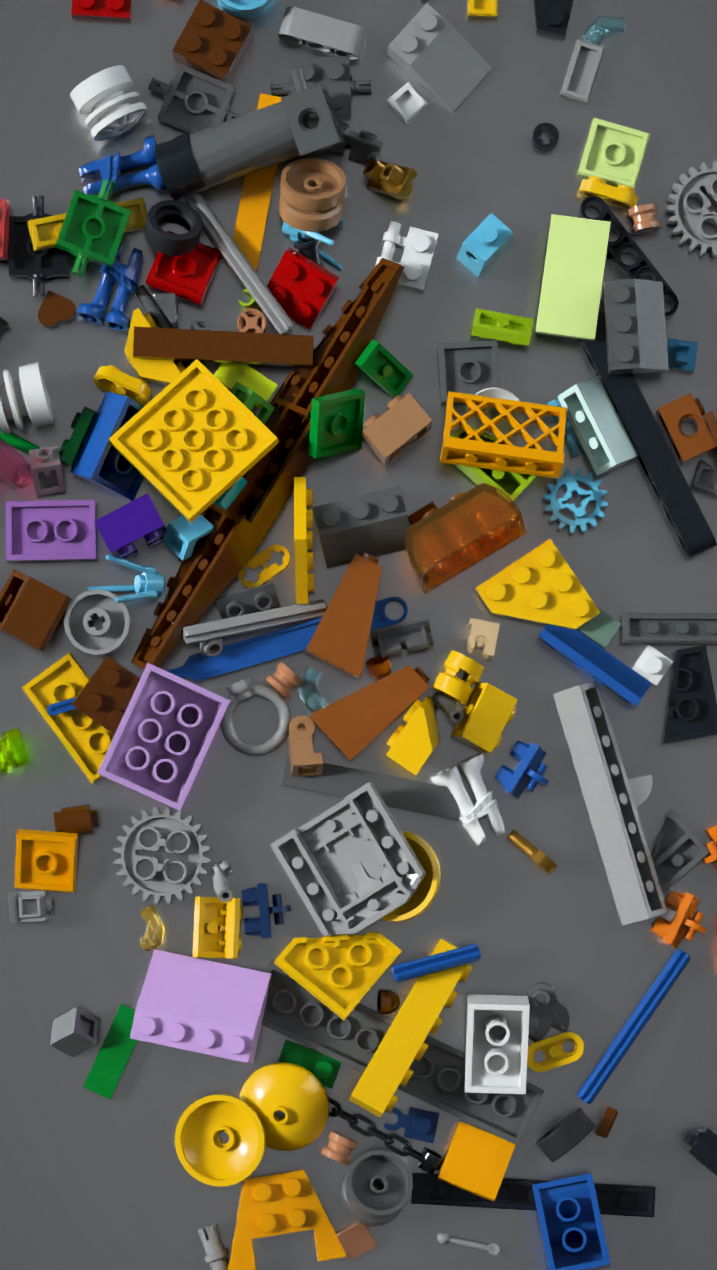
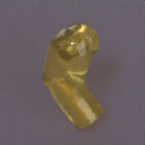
M150 905L139 912L147 924L145 935L140 938V946L145 951L157 949L161 945L165 932L164 923L153 905Z

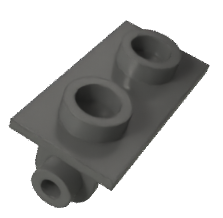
M338 120L346 143L329 148V150L343 155L346 145H350L352 147L348 157L365 164L370 159L376 160L378 152L373 150L374 148L378 149L383 143L376 140L377 135L361 130L359 134L349 130L350 125Z
M266 582L263 585L216 599L222 619L281 608L273 582Z
M428 618L370 631L375 657L381 656L382 659L401 654L402 649L407 648L408 652L424 648L429 649L430 645H434Z

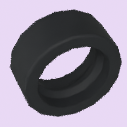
M174 200L160 201L151 206L147 213L144 237L148 244L158 252L172 256L185 255L193 251L199 243L202 231V218L198 211L189 204ZM165 221L176 222L187 228L189 232L180 235L171 234L161 229L157 224Z
M579 1107L546 1132L538 1140L537 1145L549 1160L554 1162L581 1142L595 1128V1125Z

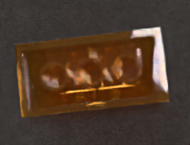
M482 483L466 493L454 495L446 505L439 509L429 510L424 514L423 519L409 526L406 529L405 547L418 585L423 593L427 594L525 535L526 530L521 512L515 502L500 489Z

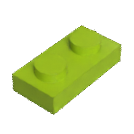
M476 308L471 335L484 339H495L516 345L529 346L534 319Z

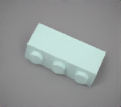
M599 376L578 383L557 396L562 407L567 408L566 415L597 476L620 468L639 456Z

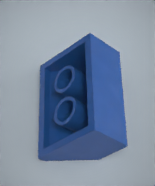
M106 391L70 473L95 486L133 501L144 476L112 445L109 438L144 406L127 396Z

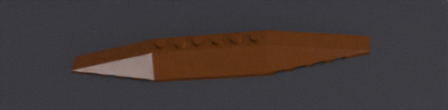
M382 258L359 286L362 291L353 302L348 300L342 307L341 311L344 313L333 327L328 325L322 332L326 336L313 349L312 367H300L296 373L291 370L270 402L275 409L264 424L278 438L279 443L242 476L248 483L226 510L211 504L201 513L213 525L212 532L196 541L191 557L184 561L178 559L181 565L176 576H170L166 586L170 589L164 602H158L153 613L157 618L152 629L146 628L131 661L143 670L147 663L158 667L183 638V628L192 626L199 620L258 549L267 531L294 490V477H302L313 457L308 455L312 398L352 390L361 370L355 363L376 335L404 267L401 264Z

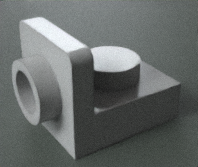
M58 446L30 450V466L36 496L66 492Z

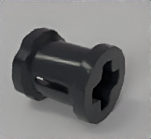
M304 238L293 242V246L297 249L298 253L324 268L318 253L317 245L320 244V241L314 238Z

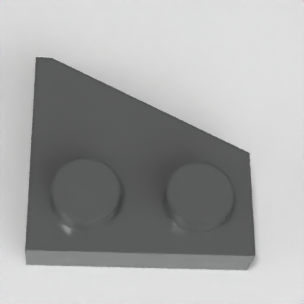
M672 809L667 813L651 854L660 888L665 893L710 854L705 845Z

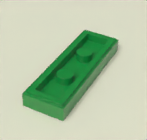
M124 1004L120 1005L83 1085L84 1088L107 1099L112 1098L138 1041L130 1038L136 1010Z

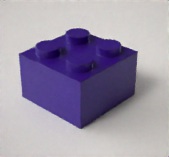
M148 493L94 521L112 556L126 560L138 553L137 548L145 544L151 547L163 541V535L166 532V527Z

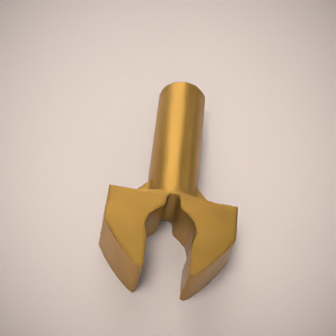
M516 830L508 834V840L523 853L527 854L547 874L550 875L557 867L556 863L545 853L538 850Z

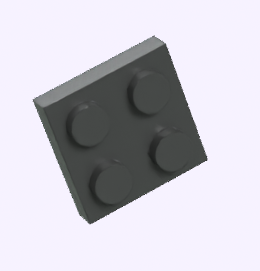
M497 340L438 343L441 404L447 403L448 391L475 395L486 388H500Z

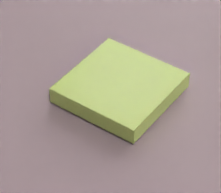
M593 118L577 176L589 179V176H596L606 180L608 185L617 187L621 184L635 190L650 133Z

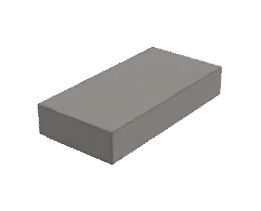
M577 39L559 97L588 105L605 47Z

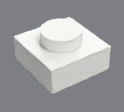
M648 645L632 667V670L656 687L673 661Z

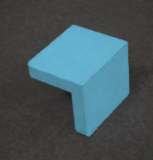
M201 514L192 523L181 515L168 523L162 543L179 559L184 561L191 557L196 541L212 532L213 525Z

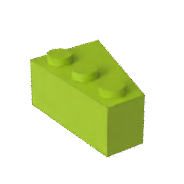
M460 426L451 437L464 439L468 434ZM486 432L479 436L484 442L494 443L498 440L497 437ZM454 464L506 511L511 508L538 478L535 475Z

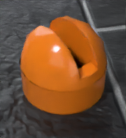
M374 656L366 662L368 672L374 679L380 680L382 679L381 675L386 677L391 673L389 656L385 657V659H382L381 656Z

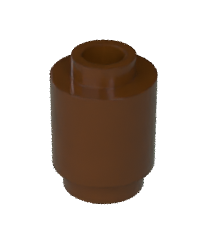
M90 804L61 808V812H54L56 832L78 833V836L94 834V828L99 827L97 810H91Z

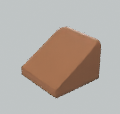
M356 1222L336 1233L350 1261L377 1247L369 1229L364 1224Z

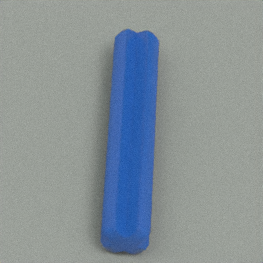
M472 944L394 965L392 967L393 978L399 983L480 960L481 953L478 945Z

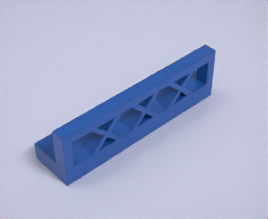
M547 624L537 637V640L591 679L598 681L601 686L633 709L642 700L641 698L652 684L577 629L571 630Z

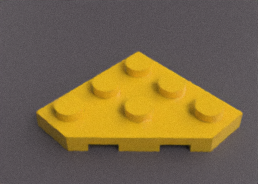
M294 477L296 604H308V592H314V574H308V570H314L313 552H308V549H313V531H307V528H313L312 510H307V507H313L312 489H306V477Z
M548 539L475 588L490 612L500 616L576 630L601 613L551 539Z
M367 932L362 935H328L320 938L298 937L293 938L276 958L274 964L345 1021L397 959L402 950L380 932Z

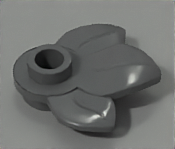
M545 982L532 985L527 995H524L528 996L530 1004L528 1037L533 1042L540 1041L546 1036L551 1027L566 1032L570 1024L569 1011L565 1004L557 1000L556 990ZM544 994L547 997V1001L540 1003L536 995Z

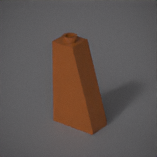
M365 552L361 556L355 553L305 652L357 679H359L363 671L382 567L377 565L379 560Z
M408 665L314 712L310 718L351 762L410 708L417 699L429 690L430 686L427 682L430 679L419 667L413 669Z

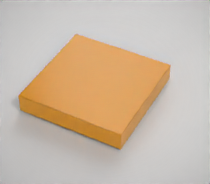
M17 829L14 888L74 893L76 889L78 833Z
M459 1121L437 1179L494 1202L516 1145L501 1137Z

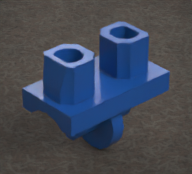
M516 741L510 755L520 761L515 771L505 765L501 766L495 778L505 786L504 789L517 799H519L525 788L533 792L538 783L546 787L549 781L543 777V774L548 766L543 764L542 760L547 753L533 742L529 745Z

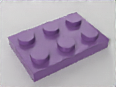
M95 499L5 501L7 562L97 560V533L94 522L96 520Z

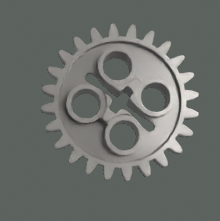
M717 161L713 162L711 169H708L707 165L702 162L700 172L693 166L690 167V178L682 173L679 179L683 185L674 183L672 189L677 194H669L667 199L674 203V205H669L666 208V212L674 214V216L668 219V224L677 225L672 234L677 235L681 233L683 236L679 243L682 245L689 241L691 243L689 247L690 252L696 247H700V256L702 257L706 250H711L712 258H715L717 255V233L715 235H707L702 230V225L705 223L713 224L717 230V213L715 211L711 213L708 211L711 204L714 208L717 207V194L712 188L713 185L717 184ZM701 187H704L706 189L708 198L700 190ZM690 198L698 199L702 204V208L698 210L689 208L687 200Z
M166 806L164 814H160L158 808L154 807L152 816H149L145 810H142V820L139 821L132 816L131 820L134 826L132 828L126 825L122 826L127 833L126 837H116L117 840L123 843L122 847L113 848V851L121 854V858L114 860L113 863L123 866V869L119 870L116 874L117 876L126 875L128 877L124 881L123 886L126 887L133 884L132 895L143 891V901H146L150 895H154V902L158 904L161 896H164L167 904H171L172 895L174 894L181 901L183 900L182 891L186 890L188 893L193 894L191 884L202 885L197 876L199 874H208V871L202 868V863H210L211 859L203 857V853L211 850V847L202 846L201 843L208 836H198L197 832L200 830L201 824L191 827L190 823L193 817L189 815L182 820V810L177 811L174 816L171 815V810L168 806ZM147 830H153L157 834V842L152 847H145L141 842V836ZM181 833L187 838V846L183 850L177 851L172 848L171 839L174 835ZM161 847H165L166 852L188 855L189 860L165 859L163 864H159L158 858L136 855V850L160 852ZM143 860L151 861L154 866L153 873L148 877L140 876L137 871L138 864ZM174 863L180 864L184 869L182 878L177 881L171 880L167 875L169 866Z

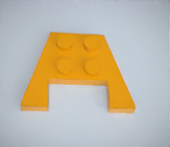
M304 1170L243 1180L227 1270H256L252 1239L313 1230L317 1261L346 1257V1253Z

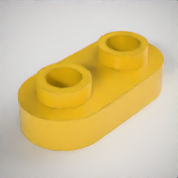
M589 176V179H583L579 188V193L584 197L597 196L604 200L606 204L628 210L636 207L639 198L634 194L635 190L621 184L614 187L606 184V180L596 176Z
M112 365L99 367L93 378L95 385L100 390L127 396L143 406L147 405L152 396V389L144 379L132 377Z
M563 1032L534 1042L528 1046L527 1066L535 1072H545L574 1062L582 1056L584 1043L580 1036L573 1032ZM566 1041H571L574 1045L573 1050L569 1053L564 1052L562 1048L563 1043ZM537 1051H543L545 1054L544 1061L536 1062L534 1054Z

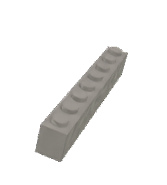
M594 681L581 684L553 694L622 926L668 913L599 682Z

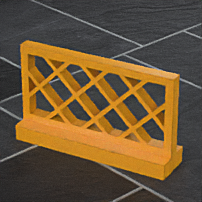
M448 391L440 462L559 479L564 464L563 449L567 408ZM453 402L464 403L471 410L460 416L453 409ZM486 407H493L500 415L490 421L482 410ZM516 411L525 412L530 419L520 425L511 414ZM474 415L485 424L476 431L466 423V420ZM546 415L559 417V423L550 429L541 418ZM504 419L514 428L506 435L495 426ZM534 423L544 432L536 439H533L525 430ZM459 425L468 434L464 439L450 437V431ZM490 430L498 440L494 443L484 442L479 436ZM520 434L528 444L524 447L514 446L509 440ZM549 438L557 446L556 452L543 450L539 443Z

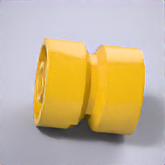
M451 650L444 663L446 671L438 674L432 688L462 705H466L473 692L471 685L478 683L485 667L473 659ZM458 671L464 674L462 680L455 676Z

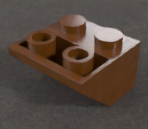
M13 569L0 593V631L43 652L52 639L53 633L72 598Z

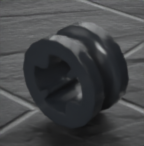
M546 122L536 126L532 135V142L535 148L542 152H548L556 147L559 140L558 129L553 124ZM546 130L548 135L554 137V140L550 139L549 144H544L543 139H538L537 135L541 136L542 131Z

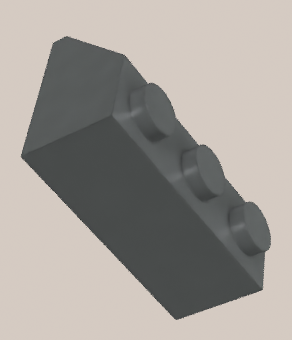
M643 279L605 280L603 284L609 375L669 371L663 282Z
M400 486L313 507L327 569L350 564L355 553L361 556L365 552L373 557H379L414 548Z

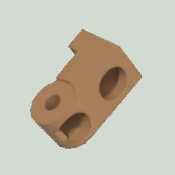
M303 715L294 717L289 723L288 744L292 777L322 775V753L313 752L315 724L311 718Z

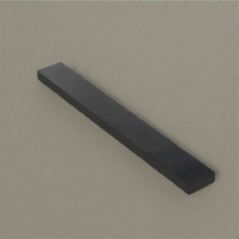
M413 1172L411 1204L537 1211L532 1185L554 1180L503 1177L493 1202L438 1180L439 1174ZM594 1183L600 1214L654 1217L655 1186Z

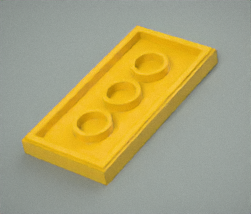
M69 652L24 685L22 689L90 782L94 784L104 777L97 774L114 734L79 709L51 716L47 712L49 705L77 697L90 679L72 653Z

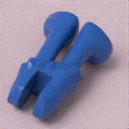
M154 135L147 136L143 142V149L136 153L121 156L120 151H118L114 156L108 154L103 158L79 167L81 178H90L101 175L102 181L84 186V193L99 195L104 179L109 180L106 191L111 181L115 183L111 196L118 194L121 189L140 185H153L157 190L166 189L156 162L155 144L157 143ZM153 165L149 169L140 172L120 175L123 170Z
M120 243L112 267L101 264L102 268L99 271L102 273V277L93 301L79 305L76 314L92 323L102 325L106 306L112 288L116 283L118 285L117 293L104 323L108 328L114 330L129 331L131 320L126 316V308L130 294L136 295L135 286L138 287L143 251L133 248L128 264L119 263L123 251V244Z

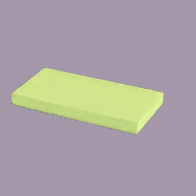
M551 214L535 333L595 341L611 222Z

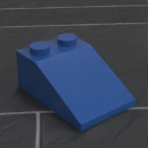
M592 1173L533 1184V1194L548 1270H600L610 1268L611 1262Z

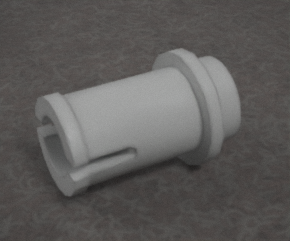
M221 638L199 642L201 652L209 657L219 655L223 648Z

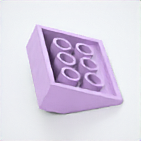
M147 663L97 774L180 811L230 700Z
M154 949L137 1003L130 1038L230 1060L254 1063L272 973Z

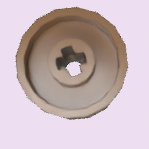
M319 158L298 159L288 164L282 171L280 183L279 213L283 221L293 228L309 232L324 231L336 226L342 220L344 212L346 176L343 170L333 162Z

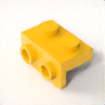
M195 896L192 957L238 958V952H240L242 946L239 925L243 917L240 898H232L229 902H221L218 897Z

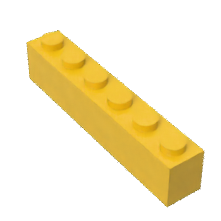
M440 938L431 955L457 949V947ZM465 964L418 977L349 1098L351 1102L381 1118L384 1111L389 1114L391 1113L399 1099L394 1095L399 1084L403 1087L407 1085L414 1072L409 1069L414 1058L418 1061L421 1060L429 1046L424 1043V1040L429 1032L434 1035L436 1034L443 1021V1018L439 1017L440 1012L444 1006L450 1009L458 995L454 991L459 980L463 983L466 981L473 968L472 966Z

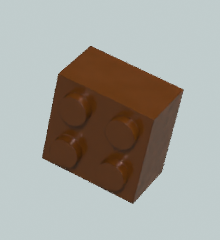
M199 0L172 50L173 58L185 66L228 83L253 38V28L234 16L203 0Z

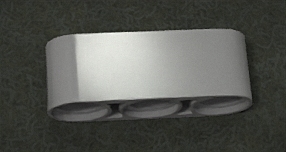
M288 6L284 13L278 37L287 42L338 57L349 56V60L357 61L361 57L368 31L353 23L298 7Z

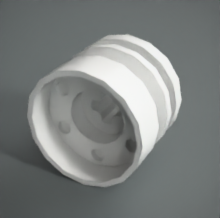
M122 65L109 67L90 76L70 93V97L79 114L91 113L85 120V125L87 128L92 129L91 136L94 141H103L120 135L131 129L148 114V108L145 103L140 102V94L137 92L128 93L133 87V81L126 68Z
M39 363L19 366V381L15 382L8 369L3 370L5 384H0V427L4 435L11 434V419H14L17 430L23 431L24 416H29L34 428L52 424L51 405Z

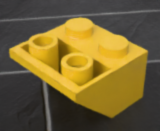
M428 695L422 702L418 699L415 701L403 718L407 724L405 726L400 724L386 743L391 747L386 756L414 775L418 774L441 740L433 699Z

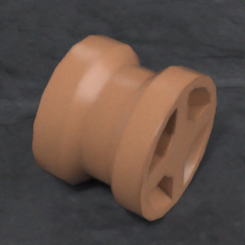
M657 204L639 205L628 210V215L633 220V226L631 227L633 235L647 234L661 229V223L656 219Z
M245 309L237 319L238 332L266 333L267 322L264 314L258 309Z
M282 662L277 665V671L273 675H268L265 679L286 699L291 696V690L295 686H300L303 682Z
M331 1131L329 1134L330 1142L328 1146L323 1148L321 1154L348 1166L351 1161L350 1153L357 1148L358 1143Z

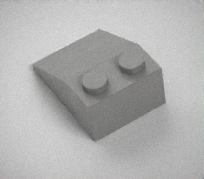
M428 3L422 7L388 45L387 56L453 113L492 70V67L452 24Z

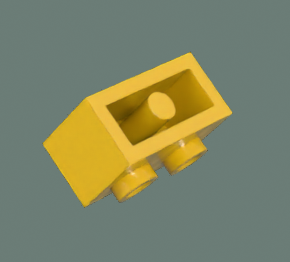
M477 683L463 710L464 719L456 724L451 736L479 752L492 753L502 741L503 735L501 733L505 725L515 715L516 708L514 707L518 700L490 683Z

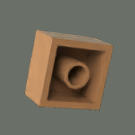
M410 393L404 398L401 394L396 396L387 404L388 409L384 414L379 416L376 413L363 424L365 427L363 428L362 440L384 467L431 430V418Z

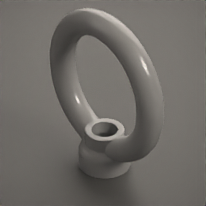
M248 677L228 686L227 689L230 695L227 699L230 702L220 722L221 731L226 741L235 750L252 756L265 755L279 748L288 737L289 723L292 720L290 707L285 698L272 687L263 684H251ZM251 696H261L269 699L279 712L280 723L278 730L271 739L264 743H248L242 740L233 729L232 714L239 702Z

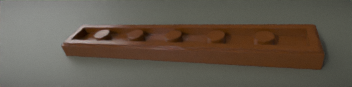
M134 327L133 358L195 361L198 359L200 362L312 367L314 336Z

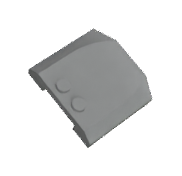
M373 782L366 783L327 811L270 844L323 936L356 934L409 902L426 874Z

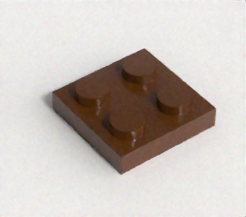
M106 655L74 699L72 705L115 735L140 678Z

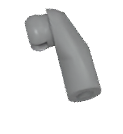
M433 693L431 698L433 699L435 712L441 709L453 723H460L464 719L463 711L455 702L442 693Z

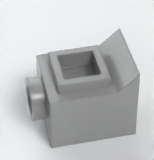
M47 891L7 893L9 923L48 921V915H53L52 896L47 897Z

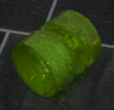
M16 727L2 732L0 738V774L6 772L8 766L16 769L31 764L19 728Z

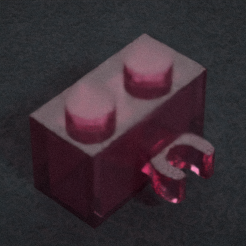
M0 438V483L3 482L13 491L17 487L22 489L32 478L30 474L31 466L23 456Z

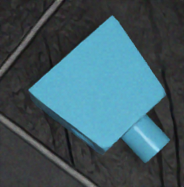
M490 213L462 243L456 258L479 277L511 243L516 235L494 214ZM469 252L472 253V254L476 257L477 260H475V259L469 254Z

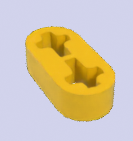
M271 545L251 558L239 572L241 584L245 588L250 589L263 585L283 572L290 563L288 550L281 545ZM275 551L277 554L283 553L285 555L282 557V565L278 566V564L273 563L269 567L265 566V563L272 559L271 552ZM261 566L264 569L258 573L257 582L254 583L252 580L246 582L244 580L247 576L246 569L251 568L252 571H255Z

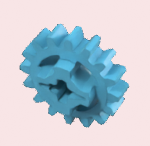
M581 468L577 469L575 475H572L570 470L566 469L565 478L562 479L561 476L559 479L554 478L556 485L548 483L546 488L551 494L544 495L543 500L550 502V505L544 507V512H552L553 515L549 519L550 523L556 520L560 522L558 530L561 531L566 525L569 526L570 534L574 533L576 527H579L580 531L585 533L587 524L593 528L597 526L595 517L603 519L605 514L600 511V508H606L608 502L601 500V498L607 495V490L599 491L598 487L602 481L599 479L593 482L591 480L592 472H589L584 477L582 476ZM577 482L585 484L591 490L585 491L578 487ZM565 485V496L556 500L558 490ZM573 494H575L577 499H585L581 501L579 508H576L574 504L566 503L570 501ZM595 502L593 512L586 518V506ZM565 511L571 514L574 520L565 518L560 512Z

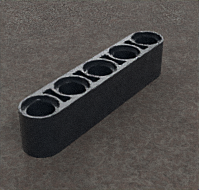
M597 196L585 198L581 203L578 218L611 222L610 229L617 233L618 239L613 242L608 241L606 257L623 279H639L642 276H648L653 281L663 282L664 300L669 301L672 306L671 311L665 312V321L670 320L675 315L679 306L676 294L605 201ZM589 206H594L599 209L600 216L590 218L586 215L585 209ZM624 253H631L634 255L636 262L632 265H626L621 261L620 256Z

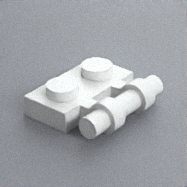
M390 221L388 231L383 234L382 242H384L381 257H377L375 267L382 258L393 261L392 258L396 246L404 248L401 262H395L404 267L397 286L424 292L439 234L410 226L408 236L403 237L399 235L401 224Z

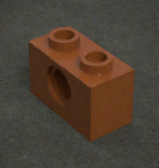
M691 393L659 407L656 411L681 466L714 451L716 448L710 429L702 417L705 414L703 405L698 398L694 399ZM685 421L692 422L696 426V433L694 435L685 434L681 429V424Z

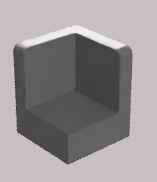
M79 1007L73 1008L53 1020L50 1045L71 1057L81 1054L97 1045L100 1019Z

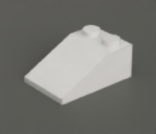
M467 994L465 1092L526 1094L530 1011L528 996Z

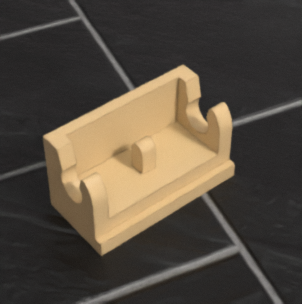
M470 618L467 630H470L467 643L468 653L472 654L476 641L478 647H482L484 643L483 660L492 661L500 623Z

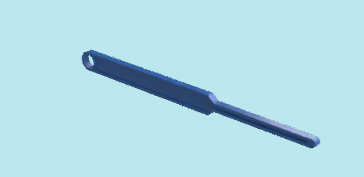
M395 596L376 601L370 631L402 622L408 613L406 602L402 598ZM390 601L400 602L404 608L402 617L397 620L388 618L385 614L387 603ZM322 617L222 646L221 653L215 657L206 656L202 652L190 655L183 666L167 670V672L180 678L187 677L200 682L305 651ZM76 697L49 705L47 707L48 714L55 716L76 710L77 708L72 705Z

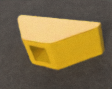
M137 308L133 311L124 351L125 355L140 378L144 379L147 383L168 386L185 368L180 361L175 364L173 360L133 358L134 327L157 328L150 314L147 312L143 315L140 309Z

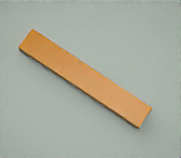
M260 93L257 110L281 102L282 97ZM278 164L246 174L244 177L233 240L256 272H258Z

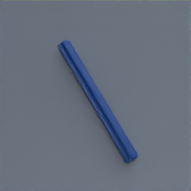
M681 949L676 950L578 1092L577 1096L581 1100L591 1104L691 960L689 954Z

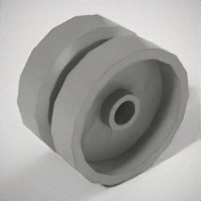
M100 589L85 591L75 597L66 609L64 618L66 635L77 650L89 657L98 659L105 658L106 655L111 657L123 650L131 638L133 628L131 614L123 602L116 603L114 601L117 596L109 591ZM96 620H103L105 622L102 624L103 629L97 630L94 627V622Z

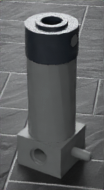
M296 68L291 71L297 93L282 97L281 102L194 133H186L167 142L155 144L157 166L162 181L172 199L177 201L185 196L208 190L209 187L298 156H309L346 143L327 86L319 84L308 88L302 68ZM315 112L319 116V124L316 128L311 129L307 120L309 115Z

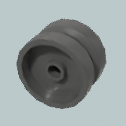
M385 1150L368 1151L357 1157L343 1179L340 1189L342 1204L348 1215L358 1223L370 1227L384 1226L395 1220L409 1201L413 1189L412 1173L407 1164L396 1154Z

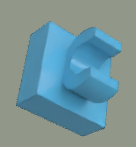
M669 338L667 342L669 370L693 373L698 342Z

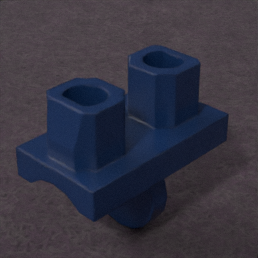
M259 883L257 887L241 891L243 907L259 905L260 917L244 919L245 935H262V938H271L270 913H274L275 925L284 924L283 912L291 911V905L282 906L281 894L272 895L273 907H269L267 883Z

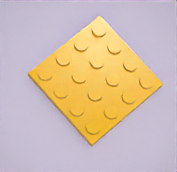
M198 359L109 438L112 445L190 523L279 443L278 438Z

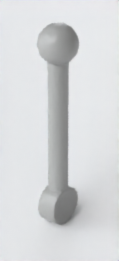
M445 1232L438 1235V1242L440 1244H447L449 1242L489 1251L491 1255H498L500 1252V1246L497 1243L488 1245L450 1237Z

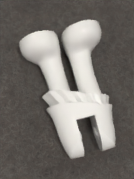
M482 753L475 754L457 764L475 795L476 802L474 804L463 785L457 766H451L431 776L434 784L446 786L450 790L461 811L462 816L459 819L463 822L462 826L478 846L487 843L484 831L479 824V821L484 818L487 819L497 838L505 834L504 823L497 807V799H493V790L487 792L480 773L481 767L484 764Z

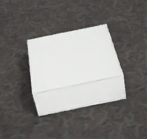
M409 82L386 100L387 105L405 125L428 106L425 99Z

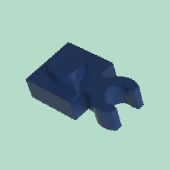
M393 1107L391 1113L396 1114L398 1120L395 1124L385 1123V1129L395 1131L400 1127L405 1128V1138L434 1143L440 1113L409 1107L408 1115H404L401 1110Z

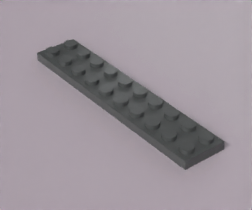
M269 961L265 972L272 973L262 1025L364 1073L394 1019L359 1003L344 1021L277 965ZM427 1035L424 1043L429 1045L420 1061L414 1058L409 1069L414 1072L407 1085L403 1087L399 1084L397 1089L519 1146L544 1090L526 1082V1094L465 1092V1053Z

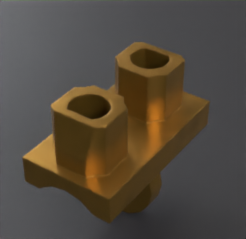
M370 159L363 170V175L370 179L367 184L369 189L391 195L399 200L405 199L411 194L413 190L412 179L416 178L418 174L413 168L383 161L379 162L375 159Z

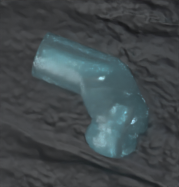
M599 16L595 18L585 30V39L591 44H597L609 31L624 32L625 17Z
M307 667L302 679L303 682L299 686L298 694L304 706L309 711L314 712L322 709L325 704L324 698L321 697L316 688L321 672Z

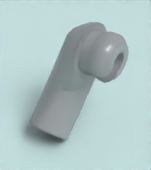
M221 860L218 864L215 862L211 868L213 887L221 902H229L233 897V893L225 876L230 875L233 871L227 860Z

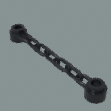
M328 1097L329 1103L336 1106L332 1108V1112L329 1111L330 1117L339 1116L348 1121L349 1126L360 1134L367 1137L375 1136L383 1140L385 1146L396 1154L403 1157L410 1155L419 1160L417 1166L429 1174H434L435 1170L439 1171L445 1160L439 1153L426 1147L423 1148L421 1153L417 1152L412 1148L409 1141L396 1134L387 1135L379 1131L373 1121L360 1114L350 1115L341 1109V1105L337 1101ZM358 1119L372 1126L367 1128L368 1132L354 1125L359 1123ZM393 1138L407 1145L402 1148L404 1152L390 1145L394 1143Z

